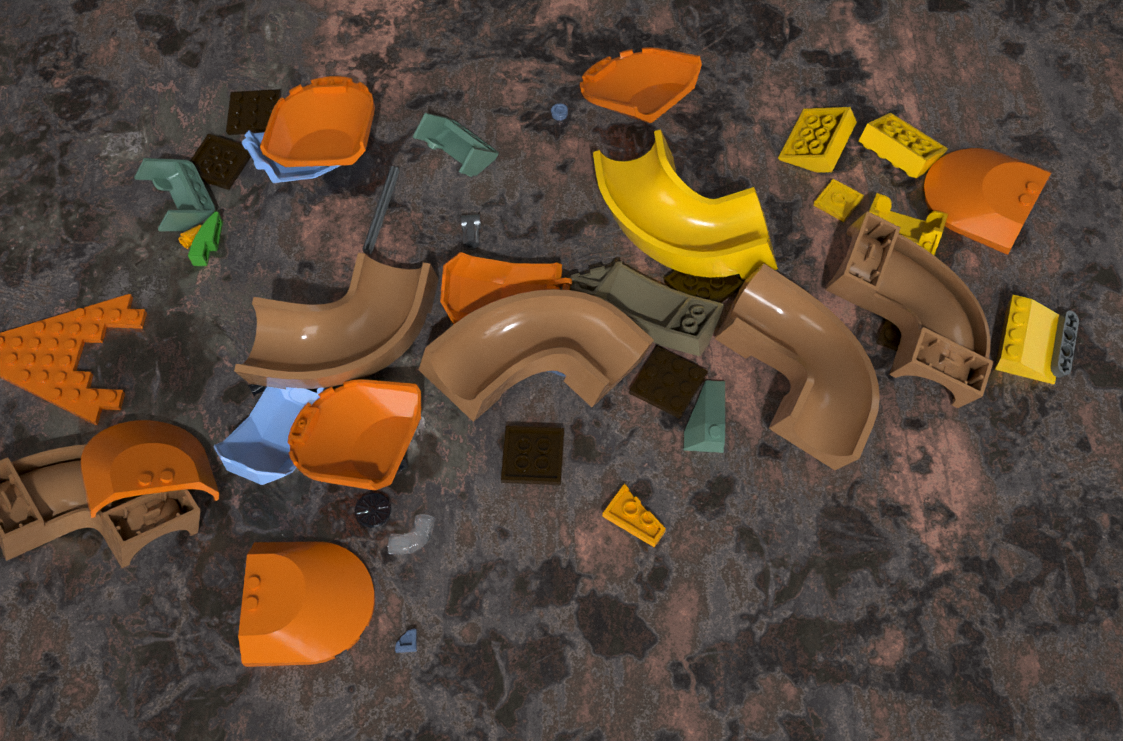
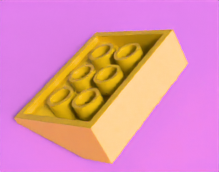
M851 107L803 109L778 159L813 172H832L857 123Z
M892 113L867 123L859 139V142L865 148L873 150L880 158L887 159L894 167L901 168L908 176L913 178L923 175L948 150L947 147Z
M1012 295L1006 308L995 370L1055 384L1056 376L1051 371V361L1059 314L1033 299Z

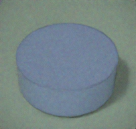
M561 103L553 105L551 108L552 118L564 120L568 116L567 106Z

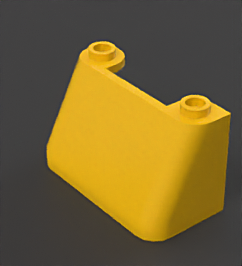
M876 193L869 212L900 227V235L935 255L948 214L933 211L929 213L926 221L890 211L892 207L891 199Z

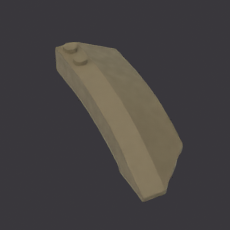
M622 261L616 262L614 266L609 268L602 266L591 269L590 273L583 275L576 273L569 277L572 279L570 290L587 293L611 303L654 339L653 343L699 357L709 345L724 308L722 303L688 295L659 284L623 265Z

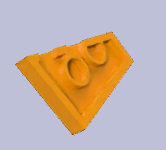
M625 484L612 499L602 517L654 548L666 530L656 517L642 506L641 501L631 494Z

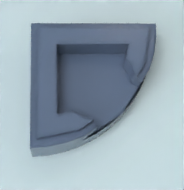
M416 629L408 630L397 641L395 646L396 653L417 651Z

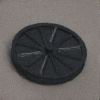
M369 493L362 496L355 506V516L358 522L368 528L383 525L391 514L389 500L380 493Z

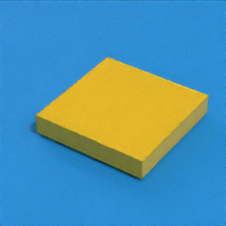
M832 179L814 201L813 206L845 222L862 201L864 195Z

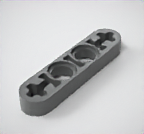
M1071 310L1062 313L1058 318L1051 361V371L1058 378L1069 375L1072 369L1079 319L1077 314ZM1061 348L1064 349L1066 356L1062 353Z

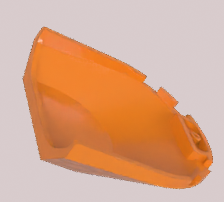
M642 48V52L633 53V49L619 52L620 57L611 59L608 56L591 66L582 76L583 82H580V89L583 97L595 105L636 120L652 123L695 88L702 66L701 58L698 55L661 48Z
M321 77L310 80V85L302 87L300 84L289 90V96L285 99L281 97L272 110L260 145L261 151L266 157L284 167L353 165L366 151L375 104L372 94L363 83H355L352 78Z
M982 148L957 150L941 157L929 169L923 186L926 196L925 202L930 211H940L948 214L945 227L1008 255L1047 180H1049L1052 171L994 150Z
M363 379L343 382L344 386L334 389L330 387L318 394L320 398L312 405L309 402L305 405L294 420L288 436L290 459L302 474L316 481L369 490H378L392 484L421 420V390L417 384Z
M151 420L119 423L95 435L82 452L81 474L91 518L96 517V513L113 501L138 495L197 489L211 494L214 501L219 500V490L204 447L196 437L178 426Z
M254 542L246 558L238 634L242 664L245 667L319 664L334 659L336 655L344 650L348 651L360 639L359 636L366 626H369L375 606L373 581L362 561L346 548L328 542Z

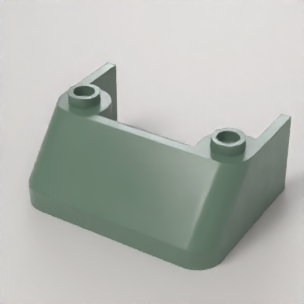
M425 113L413 135L415 139L426 141L428 143L427 146L434 150L437 148L444 150L462 164L459 172L470 177L473 175L477 176L496 160L499 152L457 121L447 117Z
M143 159L134 176L135 180H152L158 190L169 191L178 209L167 211L158 227L159 231H187L208 219L214 213L215 206L192 162L179 159Z

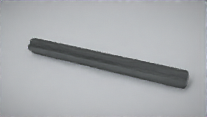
M391 166L362 248L365 254L373 252L400 172L397 166Z

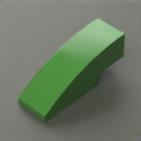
M214 212L205 221L191 244L188 257L193 266H207L210 251H218L223 220L219 212Z

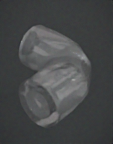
M424 514L416 515L413 529L409 533H391L388 543V554H412L422 549L430 540L435 518Z

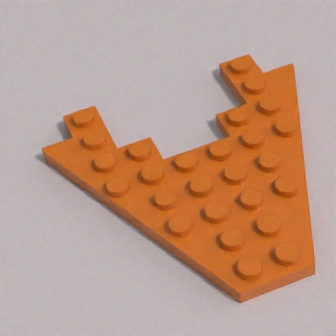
M127 294L1 332L0 378L94 425H98L102 409L121 410L125 392L113 389H90L93 374L91 372L77 371L85 342L103 343L107 327L143 329L147 312L145 309H130L133 297L131 294Z

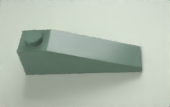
M706 380L684 431V451L723 453L725 445V381Z

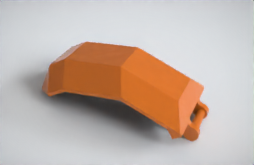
M459 252L443 265L440 302L454 325L475 310L509 296L537 290H560V287H562V290H570L572 279L561 278L562 264L558 262L553 264L509 263Z

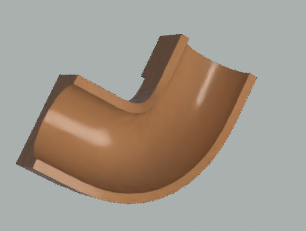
M867 211L848 228L846 235L852 237L849 250L837 273L827 283L825 290L891 321L899 328L901 341L889 375L895 378L900 376H918L940 383L954 394L951 405L956 408H960L983 397L994 361L989 359L990 333L988 323L976 297L947 265L923 247L900 235V227Z
M358 253L349 290L338 301L310 305L254 297L252 305L257 318L254 345L248 359L243 364H236L234 372L250 384L285 390L286 387L314 389L343 385V382L359 380L375 374L397 360L415 341L425 323L427 314L431 313L439 278L430 263H423L419 269H401L379 263L369 258L365 253Z
M763 264L743 282L715 339L747 359L749 356H753L780 371L788 378L791 385L790 392L783 397L769 429L833 470H837L860 458L874 426L880 400L876 372L863 346L832 311L807 291L766 264Z
M537 290L497 300L459 320L425 348L419 371L473 422L500 399L502 393L527 377L545 371H558L565 374L564 382L586 403L593 407L641 362L654 339L625 313L599 297L572 290Z
M87 444L52 449L13 462L8 457L0 460V546L6 561L69 532L89 527L97 529L103 535L121 568L130 565L132 558L141 548L164 534L177 530H187L191 536L198 533L200 509L188 489L122 498L107 504L96 513V517L91 518L81 474V455Z

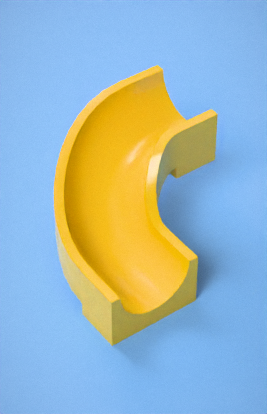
M661 129L654 131L655 142L651 150L638 159L615 161L605 157L600 150L593 152L598 186L610 212L630 241L652 259L679 272L709 278L740 274L741 279L744 280L763 264H766L773 270L778 269L765 214L754 187L717 199H709L697 194L676 174L674 158Z

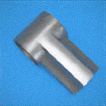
M480 214L461 215L464 247L469 250L479 247V230H481Z

